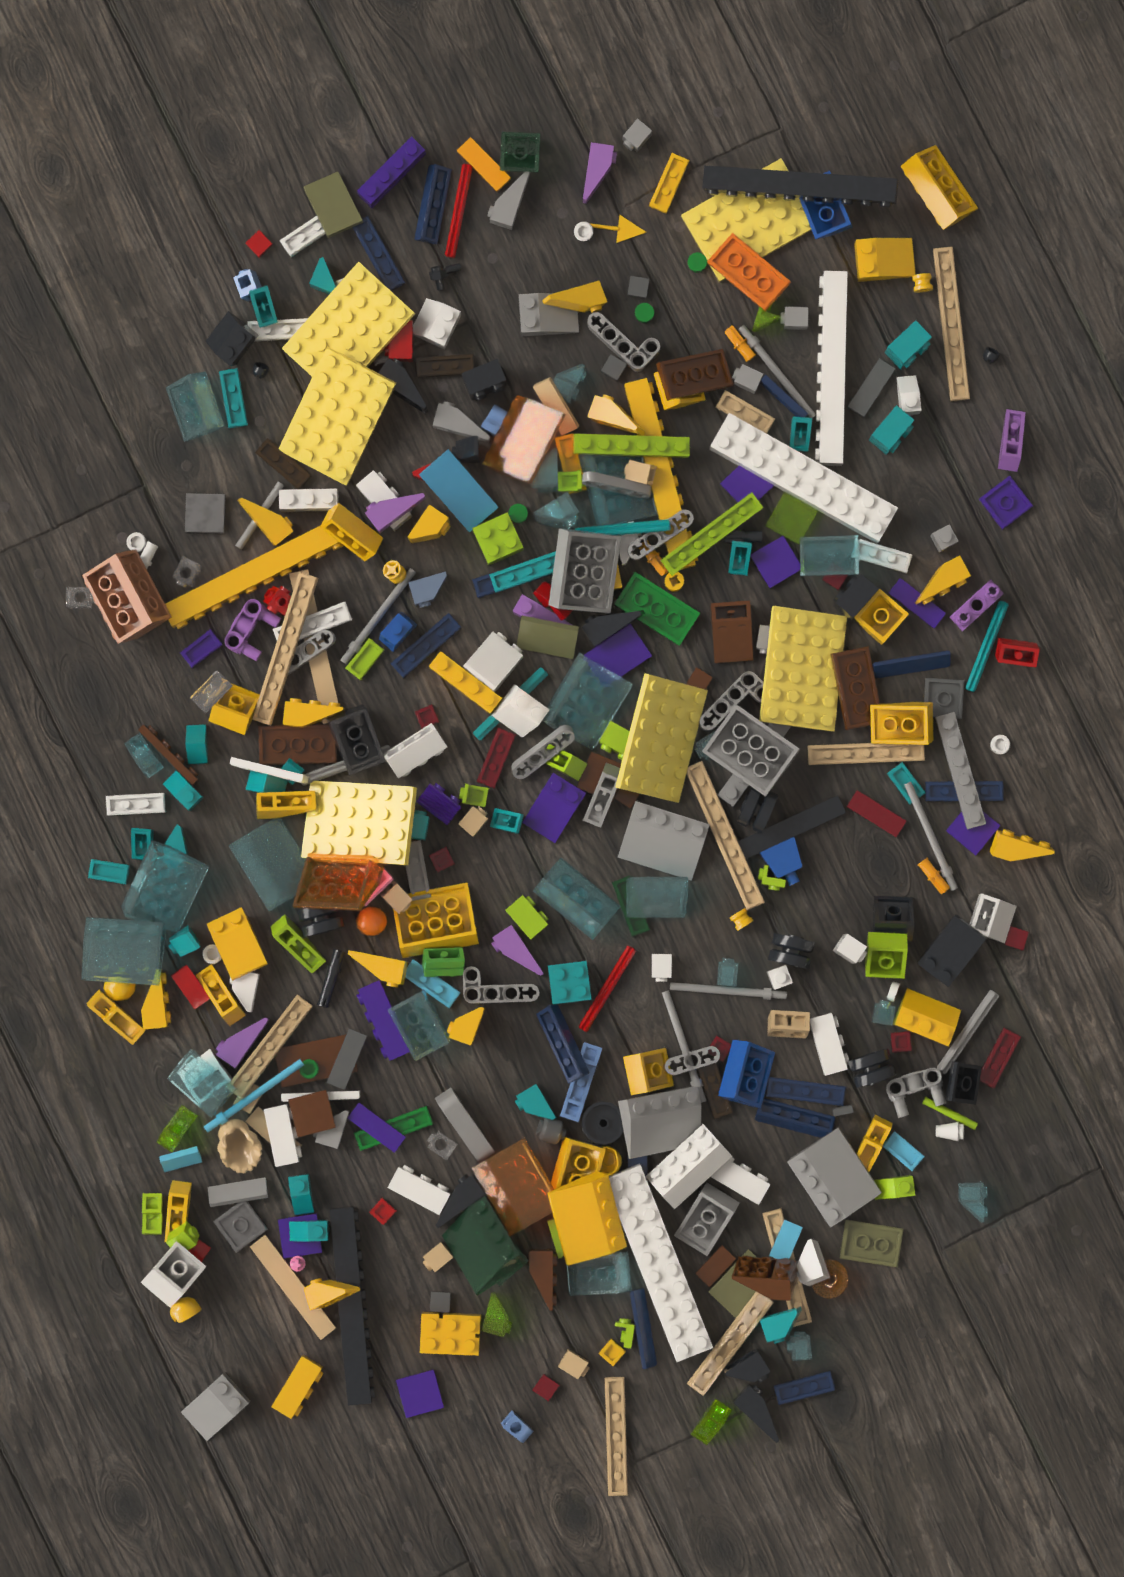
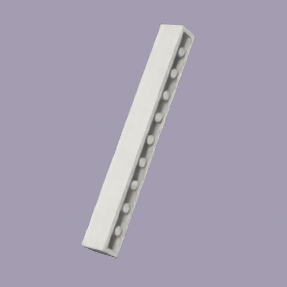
M824 271L823 276L819 277V288H823V295H819V307H822V314L818 316V326H822V334L818 333V345H821V353H818L817 364H821V372H817V383H820V391H817L816 402L820 403V410H816V422H819V429H816V441H819V449H815V460H819L821 465L842 466L847 271Z

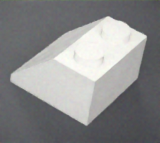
M426 298L413 325V335L445 350L461 317V311L444 303Z
M514 684L491 716L519 736L524 737L541 723L549 709Z

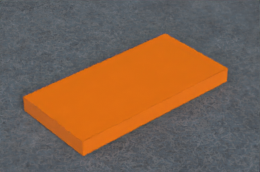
M733 233L707 261L711 267L765 312L791 283L788 278Z

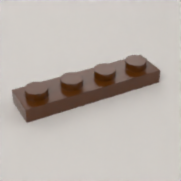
M143 724L138 729L193 786L199 782L196 778L199 774L191 766L187 768L183 764L185 760L178 753L174 755L169 750L171 746L164 739L160 741L156 737L158 733L150 725L146 727Z

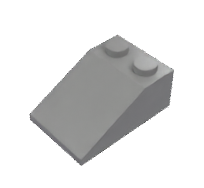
M553 293L519 294L521 337L579 333L578 311L543 304L542 300Z
M706 1182L674 1236L708 1256L740 1202Z
M224 1372L181 1413L203 1438L208 1441L247 1406L250 1400Z

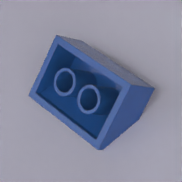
M828 171V172H825V173H823V174H832V173H831L830 171ZM799 198L815 239L836 235L853 228L844 204H841V201L834 200V203H823L821 199H814V202H805L803 198Z
M732 1040L718 1096L733 1102L761 1108L775 1052L748 1041Z

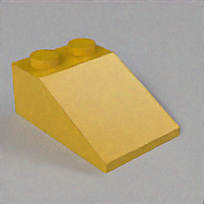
M868 238L855 241L858 282L908 278L915 275L912 238Z
M933 702L870 705L871 743L928 745L933 741Z
M242 907L207 923L213 941L232 981L268 964L248 916Z

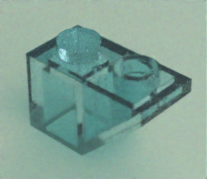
M580 364L556 374L553 382L565 402L571 403L572 399L576 400L580 389H577L578 384L584 381L587 374L584 371L585 365Z
M141 733L124 743L134 761L147 778H150L164 768Z
M958 1182L959 1203L979 1222H985L984 1218L988 1217V1208L984 1206V1198H987V1186H984L983 1182Z

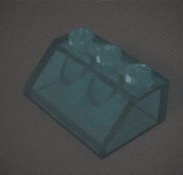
M206 372L188 374L166 387L184 442L210 434L224 426Z
M567 492L535 511L534 520L536 523L562 529L567 527V529H571L578 524L579 511Z
M858 535L800 537V576L859 574L860 538Z
M629 877L626 879L627 917L685 918L688 900V877Z
M425 990L388 1009L415 1061L452 1041Z
M190 1049L168 1078L172 1084L211 1118L238 1089L193 1049Z

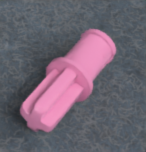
M295 1256L291 1259L290 1267L292 1270L298 1272L305 1268L306 1264L303 1257Z

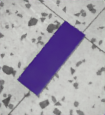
M901 578L888 593L933 629L946 614L932 602L925 605L921 602L916 605L915 602L921 593Z
M361 1103L357 1104L348 1117L350 1121L394 1153L406 1138V1136Z

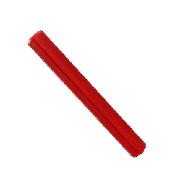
M463 164L445 251V256L449 258H455L472 173V165Z
M627 946L581 1021L579 1028L587 1032L634 956L636 952L634 948Z

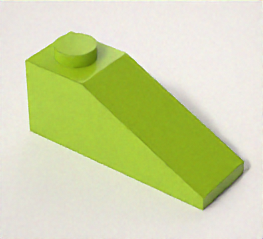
M285 914L271 926L273 937L310 973L315 972L326 962V959L307 937L304 938L303 932Z

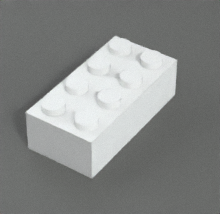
M702 1124L645 1177L675 1209L724 1165L732 1155Z

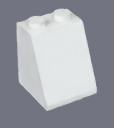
M492 632L463 666L467 672L493 692L498 690L523 658L522 650L515 644L510 646L505 642L507 638L500 632L497 634Z
M176 1241L141 1283L171 1308L206 1266Z

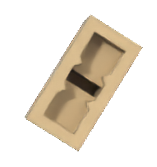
M770 1011L768 1016V1036L807 1038L810 1031V1012Z

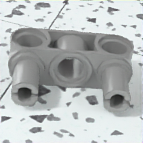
M936 1068L903 1075L889 1081L886 1086V1092L891 1102L894 1103L898 1118L909 1115L904 1099L906 1098L905 1095L913 1094L926 1088L931 1091L936 1107L946 1104L942 1090L943 1080L941 1072ZM929 1072L937 1074L936 1082H930L927 1079ZM892 1083H897L900 1086L899 1093L894 1094L890 1091Z

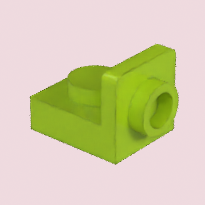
M620 1318L619 1321H615V1326L626 1328V1331L622 1330L620 1342L624 1343V1348H631L635 1324L631 1323V1319Z

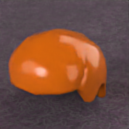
M366 907L358 913L356 925L362 934L375 936L385 930L387 918L380 908Z

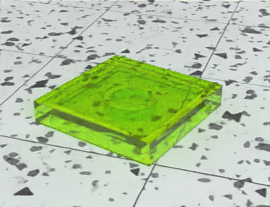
M784 492L766 527L799 545L818 510Z

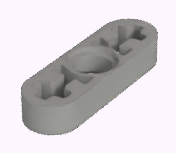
M709 1046L675 1056L666 1061L665 1070L670 1075H677L716 1063L720 1058V1052L716 1047ZM710 1049L712 1052H716L713 1061L710 1058L703 1059L705 1063L701 1064V1057L698 1052H702V1056L708 1054ZM695 1055L697 1057L698 1063L696 1066H689L687 1064L688 1056ZM683 1057V1063L687 1069L683 1070V1066L676 1068V1072H673L672 1069L669 1070L670 1061L680 1063L681 1060L679 1058Z

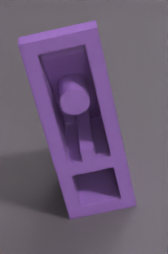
M591 142L583 203L587 204L610 171L612 163H616L617 152H614V146Z
M1006 409L998 469L1015 472L1018 470L1022 454L1026 412Z
M423 493L383 500L378 503L373 502L366 507L365 515L377 531L381 533L425 500L426 497Z
M523 594L513 609V614L520 618L523 615L572 625L566 620L561 621L556 614Z
M512 925L492 937L494 942L491 944L497 953L501 951L505 956L540 976L544 974Z
M267 1017L227 1038L226 1041L222 1040L216 1048L218 1051L216 1055L234 1068H237L270 1019Z

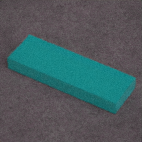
M238 368L219 371L228 428L248 426Z

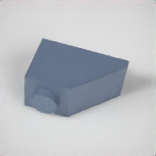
M446 572L408 582L415 606L424 608L431 605L430 602L436 599L447 579Z

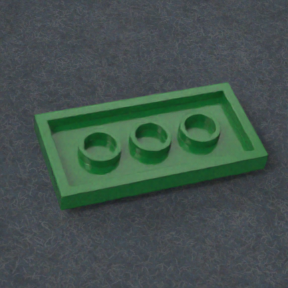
M636 572L614 604L624 612L644 610L645 614L637 620L678 646L681 645L700 615L698 611Z

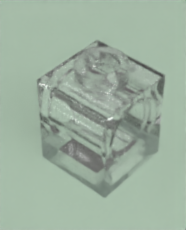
M183 556L172 577L176 579V584L184 588L187 585L192 587L202 566ZM184 569L191 570V576L189 578H183L181 576V573Z
M66 587L67 608H92V604H95L94 597L87 587ZM79 593H85L86 599L82 603L76 601Z
M441 1131L437 1133L432 1132L427 1140L430 1143L428 1148L445 1160L448 1159L458 1144ZM438 1139L446 1141L447 1146L445 1149L439 1150L436 1147L435 1143Z

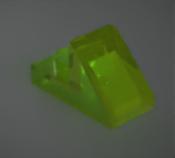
M759 307L752 331L757 332L780 320V316L765 312Z

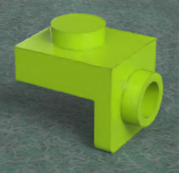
M581 470L558 472V492H581L582 486H585L582 484L583 475H581Z
M465 784V788L461 787L459 799H463L462 804L486 807L489 788Z
M764 865L763 869H759L758 880H761L762 885H768L769 890L775 891L785 888L786 880L767 877L769 865Z

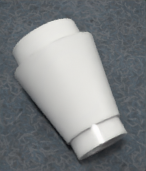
M954 1122L936 1125V1137L954 1141L964 1139V1124Z

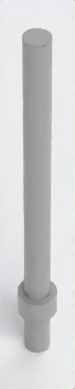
M745 325L741 326L738 330L747 339V344L750 348L757 352L796 403L808 413V418L815 417L814 411L759 344V339L753 336Z
M410 568L407 571L406 578L401 583H398L356 640H352L348 646L349 649L340 661L347 664L352 656L362 648V643L416 574L413 569Z
M908 782L904 786L941 867L942 877H945L950 890L953 891L958 888L952 875L953 870L946 862L912 782Z
M670 983V990L763 997L766 1000H771V998H787V991L772 990V988H764L763 990Z
M669 990L662 992L682 1054L689 1053L690 1051ZM688 1056L687 1064L695 1066L692 1056ZM696 1069L688 1071L691 1078V1087L698 1086L701 1103L705 1102L706 1098L702 1089L703 1083L701 1078L699 1079Z

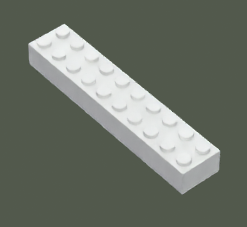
M731 413L726 417L709 449L876 544L880 541L898 507Z
M640 1163L609 1176L620 1221L676 1362L713 1348Z

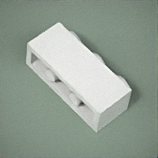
M374 470L356 485L370 503H378L379 501L399 496L393 487L389 489L385 484L386 478L380 472L376 473ZM410 511L390 525V527L394 531L412 517Z
M338 489L279 490V509L281 512L328 511L339 503Z
M431 723L383 755L397 778L410 774L411 770L417 766L424 765L431 757L440 755L447 746Z
M844 934L833 949V952L854 964L862 962L867 954L865 951L867 946L849 934Z
M832 1013L810 1018V1028L825 1076L847 1070V1065H849L847 1053L843 1054L841 1047L845 1046L843 1037L838 1035L836 1029L839 1027L837 1017L833 1016Z
M288 1104L264 1109L275 1167L299 1162L302 1152L301 1147L296 1146L295 1138H298L296 1128L292 1127L291 1119H293Z
M732 1157L710 1176L758 1205L770 1186L767 1183V1177L760 1173L757 1176L750 1173L751 1168L743 1163L740 1166L733 1163L735 1159Z
M406 1165L403 1168L399 1166L388 1188L440 1215L451 1194L447 1192L449 1188L440 1183L437 1186L430 1183L432 1179L423 1174L420 1177L413 1174L414 1170Z

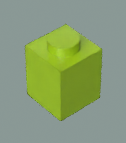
M186 1221L169 1232L166 1243L171 1248L177 1241L185 1249L190 1250L197 1245L199 1234L197 1229Z

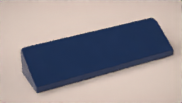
M437 164L429 165L415 240L432 244L438 243L452 169Z
M950 651L874 662L872 665L875 679L949 667Z
M557 1004L549 1005L537 1013L538 1020L567 1082L571 1083L588 1075L590 1072Z
M763 1098L761 1108H757L755 1121L820 1138L833 1131L836 1118Z
M640 1288L630 1290L629 1292L642 1368L648 1369L656 1366L657 1361L645 1290Z

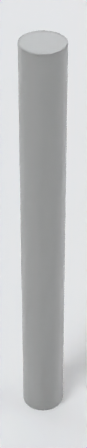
M276 483L261 507L270 508L278 496L279 490H282L284 487L282 483ZM253 520L235 545L241 550L257 528V524Z

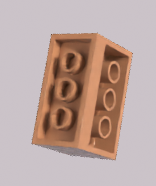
M136 549L116 553L82 575L86 587L90 590L95 604L99 607L104 621L112 632V637L118 644L138 639L172 618Z

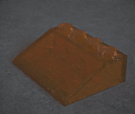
M516 395L506 417L503 419L498 434L494 437L490 450L485 456L483 465L498 474L532 484L566 414L531 399Z
M308 853L293 907L361 911L380 884L385 866L379 863L375 856Z
M525 1138L472 1167L474 1174L510 1236L552 1213L547 1193L554 1190Z

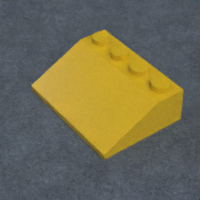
M468 883L430 889L428 892L425 890L414 892L415 894L409 893L408 896L411 899L414 896L431 894V897L411 901L410 907L404 912L397 913L393 909L402 958L423 955L425 948H454L479 944Z
M595 1171L547 1193L566 1265L610 1255L627 1247L607 1174Z

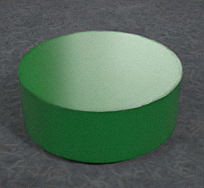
M696 252L689 256L687 264L692 272L699 273L706 268L707 259L702 253Z
M648 303L639 304L635 309V318L641 323L651 321L654 316L653 307Z
M514 504L510 507L508 514L512 522L520 524L527 519L528 511L524 505Z
M312 1059L304 1060V1066L299 1069L300 1074L307 1079L317 1076L319 1072L318 1063Z

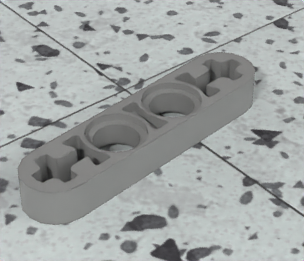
M584 472L582 476V484L638 498H649L651 496V486L648 484L597 472Z
M681 510L670 517L668 520L674 527V532L671 535L665 534L664 531L649 532L631 543L628 547L629 557L633 560L642 559L687 529L693 523V514L689 510ZM681 514L689 515V523H680L681 529L678 530L677 525L672 520L676 519V522H678L682 518ZM650 535H655L658 538V543L654 546L649 545L647 542V538ZM643 540L645 546H646L649 550H648V551H645V547H644L643 549L640 550V554H641V555H639V556H638L637 554H634V555H633V554L631 553V552H633V548H632V547L635 546L636 548H639L640 546H642V543H640V541Z
M322 630L297 646L295 654L299 657V663L297 665L291 664L288 675L330 648L336 641L335 634L330 630ZM323 634L330 635V638L328 639L329 643L322 642L321 644H318L314 641L315 639L318 642L323 640ZM308 644L315 646V652L311 655L305 651Z
M569 725L560 726L514 761L511 766L514 777L517 779L526 778L571 744L575 739L572 727ZM549 743H554L556 745L551 750L545 748L546 745ZM536 754L541 756L540 759L537 761H532L530 759L533 755Z

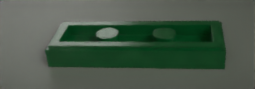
M627 876L612 882L631 936L649 931L650 928L631 877Z

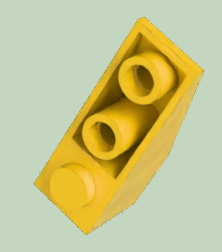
M961 556L944 563L937 569L916 600V605L921 602L925 605L934 600L933 596L939 594L941 597L950 592V587L956 585L958 588L967 583L966 579L971 575Z
M290 698V702L285 701L283 725L304 728L344 712V708L340 707V703L329 702V705L326 706L321 705L320 701L309 700V704L301 703V699Z
M1003 829V831H996L989 852L992 856L1007 861H1016L1051 855L1055 851L1048 842L1040 840L1038 843L1032 841L1033 838L1021 835L1019 837L1014 835V832Z
M157 969L141 1009L143 1030L169 1027L168 1023H171V1013L166 1008V1004L169 1003V995L164 990V984H167L166 972L162 973V969Z

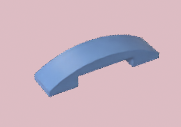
M583 1043L580 1053L590 1073L570 1083L560 1117L579 1122L602 1051L601 1047Z

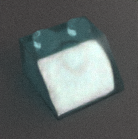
M553 448L534 468V473L530 474L531 488H535V493L558 492L557 448Z

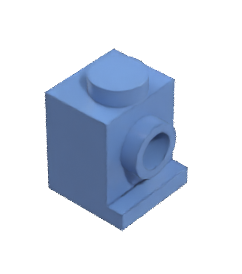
M244 269L239 272V275L233 277L240 297L246 301H251L249 291L261 287L257 273L251 269Z

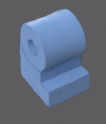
M494 405L482 423L481 429L496 438L508 415V411Z
M513 1410L501 1422L503 1428L522 1443L534 1432Z

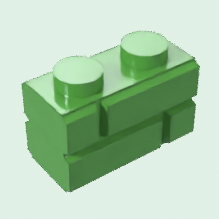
M462 947L425 948L423 950L422 968L424 977L463 975L465 958Z

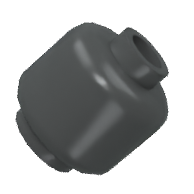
M544 1118L540 1120L536 1130V1135L539 1136L540 1141L554 1145L560 1140H564L566 1134L563 1122L557 1119Z

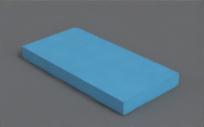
M449 449L419 474L469 532L499 508Z

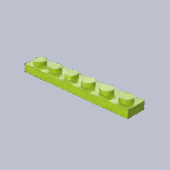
M574 434L573 454L688 458L690 456V437Z
M751 492L660 561L671 576H673L760 511L763 506Z

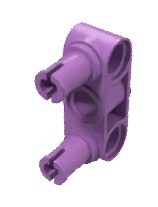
M990 580L950 616V619L963 631L1004 593ZM974 600H979L982 603L981 610L976 611L972 608L971 604Z
M250 599L245 603L241 612L232 623L225 637V645L231 651L237 654L242 653L257 661L262 651L248 644L247 638L253 632L258 620H263L277 628L282 618L268 611L267 607H265L266 605L258 600ZM251 604L259 606V610L254 614L249 612ZM232 637L239 639V644L236 647L229 645V640Z

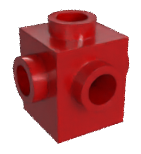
M275 586L269 588L263 600L268 605L266 609L274 614L279 612L285 616L291 599L290 591L283 586H280V588Z

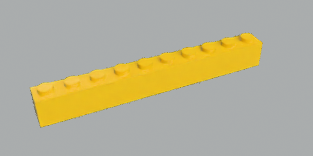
M647 378L625 383L624 388L632 418L645 432L644 436H662L661 431H664L662 420L657 418L656 413L659 412L657 401L652 399L651 394H654L652 382L648 383ZM642 456L644 463L657 466L653 485H650L659 520L669 519L681 511V505H684L681 494H677L676 487L679 484L676 475H672L671 468H674L672 458ZM681 514L682 518L678 522H676V519L672 520L677 525L678 530L681 529L680 523H688V518L684 514ZM671 525V529L664 531V533L671 535L674 532V527ZM687 529L667 541L665 544L668 554L692 537L691 531L687 532ZM698 557L681 570L695 567V561H698Z
M319 526L166 603L165 605L172 617L169 619V622L173 628H183L188 625L187 621L193 618L198 620L205 616V612L209 610L214 612L222 608L223 603L227 601L232 603L240 598L239 595L245 592L250 594L256 591V586L262 583L264 586L275 581L274 577L281 575V577L286 576L292 572V568L296 566L299 568L309 564L308 560L314 557L319 559L326 555V551L330 549L335 551L344 545Z

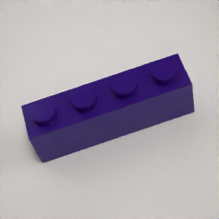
M411 136L357 190L358 196L372 209L426 155L425 149Z
M378 980L358 989L359 994H357V998L361 1005L365 1004L367 1012H364L368 1022H372L375 1027L372 1031L376 1040H380L383 1045L380 1050L384 1058H388L391 1061L411 1052V1048L381 981Z

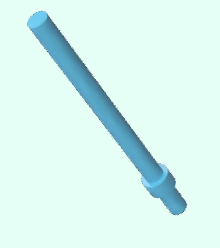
M301 1059L297 1060L228 1110L218 1113L215 1119L204 1126L205 1130L210 1132L218 1125L225 1124L228 1118L304 1066V1063Z

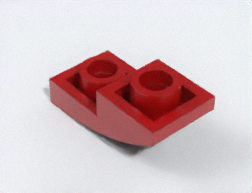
M546 581L542 582L533 592L545 608L550 606L549 598L551 584ZM550 606L561 621L566 619L573 611Z
M187 964L171 975L194 1009L210 999Z

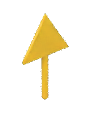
M621 215L619 216L618 227L591 224L593 228L618 231L616 243L647 233Z

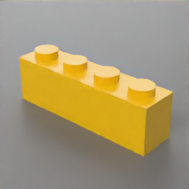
M440 651L429 665L432 671L490 715L501 703L502 698L443 652Z

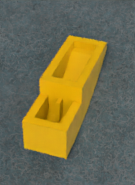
M100 989L86 1003L105 1023L132 1045L145 1032L143 1027L114 1001L109 999Z
M877 1115L874 1116L856 1152L868 1172H870L893 1124Z

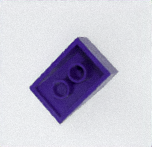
M553 773L522 823L553 843H556L586 793Z

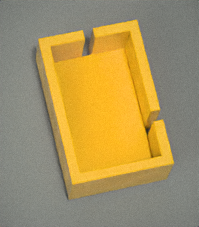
M422 1312L420 1353L479 1356L480 1336H476V1334H480L481 1314L443 1313V1318H439L440 1312Z

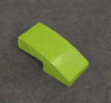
M143 1193L142 1234L162 1235V1193Z

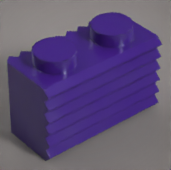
M430 783L416 802L448 826L461 809L459 805L461 801L452 794L450 797L443 793L445 789L439 784L435 783L433 786Z

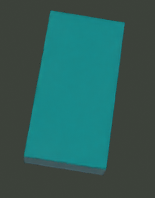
M903 762L887 773L909 805L912 801L904 784L912 782L918 798L925 794V791Z
M91 859L88 878L127 884L130 865Z

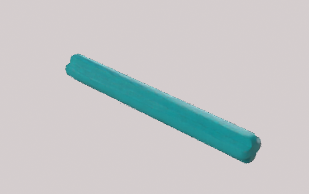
M668 519L580 527L575 530L617 536L669 531L671 524Z
M999 601L966 684L965 689L968 691H976L1009 606L1004 601Z
M540 667L519 688L529 694L548 676L547 672ZM490 715L473 732L474 736L478 740H482L500 721Z

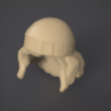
M230 1119L221 1125L218 1131L220 1142L217 1149L224 1165L237 1173L244 1174L247 1171H252L253 1167H257L262 1155V1144L258 1140L257 1135L250 1131L248 1125L240 1119Z

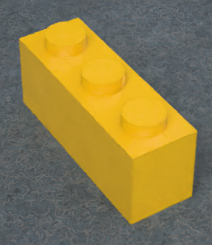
M340 503L328 510L320 526L363 561L376 554L383 539L375 530Z
M302 1355L271 1407L290 1419L294 1415L298 1417L303 1408L300 1405L304 1398L308 1400L313 1392V1389L310 1387L314 1381L318 1383L323 1375L321 1371L323 1366Z

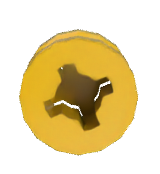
M930 273L912 276V280L915 282L914 292L920 293L933 290V285L930 284L932 278Z
M392 560L384 565L383 574L392 583H401L406 578L405 568L397 561Z
M677 572L673 576L670 573L667 574L665 577V587L668 590L676 592L683 587L684 577L681 573Z
M746 908L729 917L736 924L735 928L737 931L753 921L752 917L747 915Z

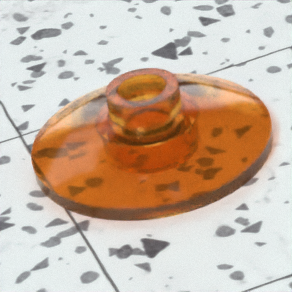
M829 1259L824 1261L830 1278L833 1276L835 1279L834 1282L830 1283V1278L813 1284L812 1288L820 1297L833 1299L845 1291L848 1285V1273L840 1262Z

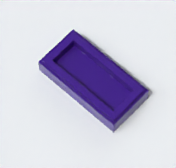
M210 629L180 652V654L191 668H194L223 644Z

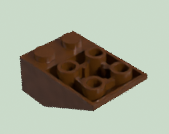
M750 600L711 603L714 663L753 661Z
M528 1249L529 1272L549 1310L553 1311V1306H556L557 1301L556 1293H553V1286L557 1285L556 1273H553V1266H557V1255L553 1253L552 1249Z
M738 1256L732 1279L771 1300L791 1301L797 1282L796 1260Z

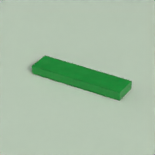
M427 1106L385 1121L403 1135L434 1124ZM364 1130L354 1133L360 1151L381 1144Z

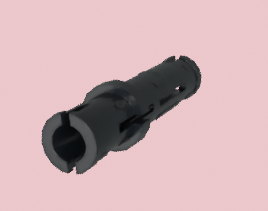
M333 949L330 964L326 967L328 971L317 1005L329 1008L346 952Z

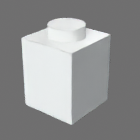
M652 954V978H656V981L667 982V978H671L672 954Z
M786 965L767 971L773 990L793 983Z

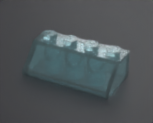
M561 857L533 890L534 893L592 940H594L620 908L616 902Z

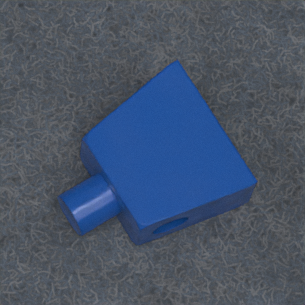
M400 612L380 633L379 640L394 652L417 624L404 612Z
M794 837L760 852L761 857L769 865V869L777 879L785 876L789 886L799 882L795 870L802 868V863Z

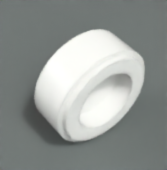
M580 222L574 228V235L580 241H587L593 235V227L588 222Z
M132 533L127 538V546L130 550L136 549L137 552H141L147 544L146 538L141 533Z
M1004 735L995 736L990 742L991 750L999 755L1006 753L1010 748L1009 739Z
M214 944L206 946L203 950V958L207 963L216 964L222 959Z
M892 982L887 1000L895 1001L900 983Z

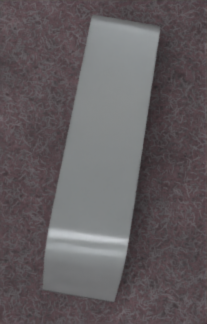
M594 312L589 315L587 321L589 330L623 362L627 363L633 371H643L659 354L660 343L657 339L648 338L637 348L602 314ZM593 319L595 321L598 319L600 320L599 324L602 328H604L601 333V328L597 324L594 326L592 325ZM612 331L615 333V338L608 340L605 337V333ZM625 344L630 350L627 353H622L619 347ZM654 344L657 349L654 352H649L646 346ZM639 357L644 363L641 366H636L633 360Z
M751 671L743 673L701 716L699 721L700 728L704 731H712L730 713L735 704L738 705L747 694L756 702L761 703L762 699L757 696V691L763 689L764 682ZM745 676H751L754 679V683L751 686L744 684L743 678ZM734 689L738 690L740 692V698L736 700L732 699L730 697V691ZM719 703L726 705L727 711L725 713L717 712L716 706ZM712 710L715 716L720 719L717 720L715 717L711 722L713 726H704V718L709 719L713 715L710 713Z
M467 967L463 972V995L468 1003L531 1002L539 997V989L534 984L481 986V974L476 967ZM471 969L477 972V978L474 981H470L466 977V973ZM519 987H523L522 991H528L529 987H532L537 992L536 995H533V998H529V995H522L524 999H519ZM490 988H494L498 993L497 997L493 1000L488 999L486 995L487 990ZM508 988L516 989L517 996L514 999L507 998L506 990ZM470 989H475L478 992L477 999H468L467 992Z
M451 1087L435 1097L439 1107L479 1163L495 1153L493 1147Z

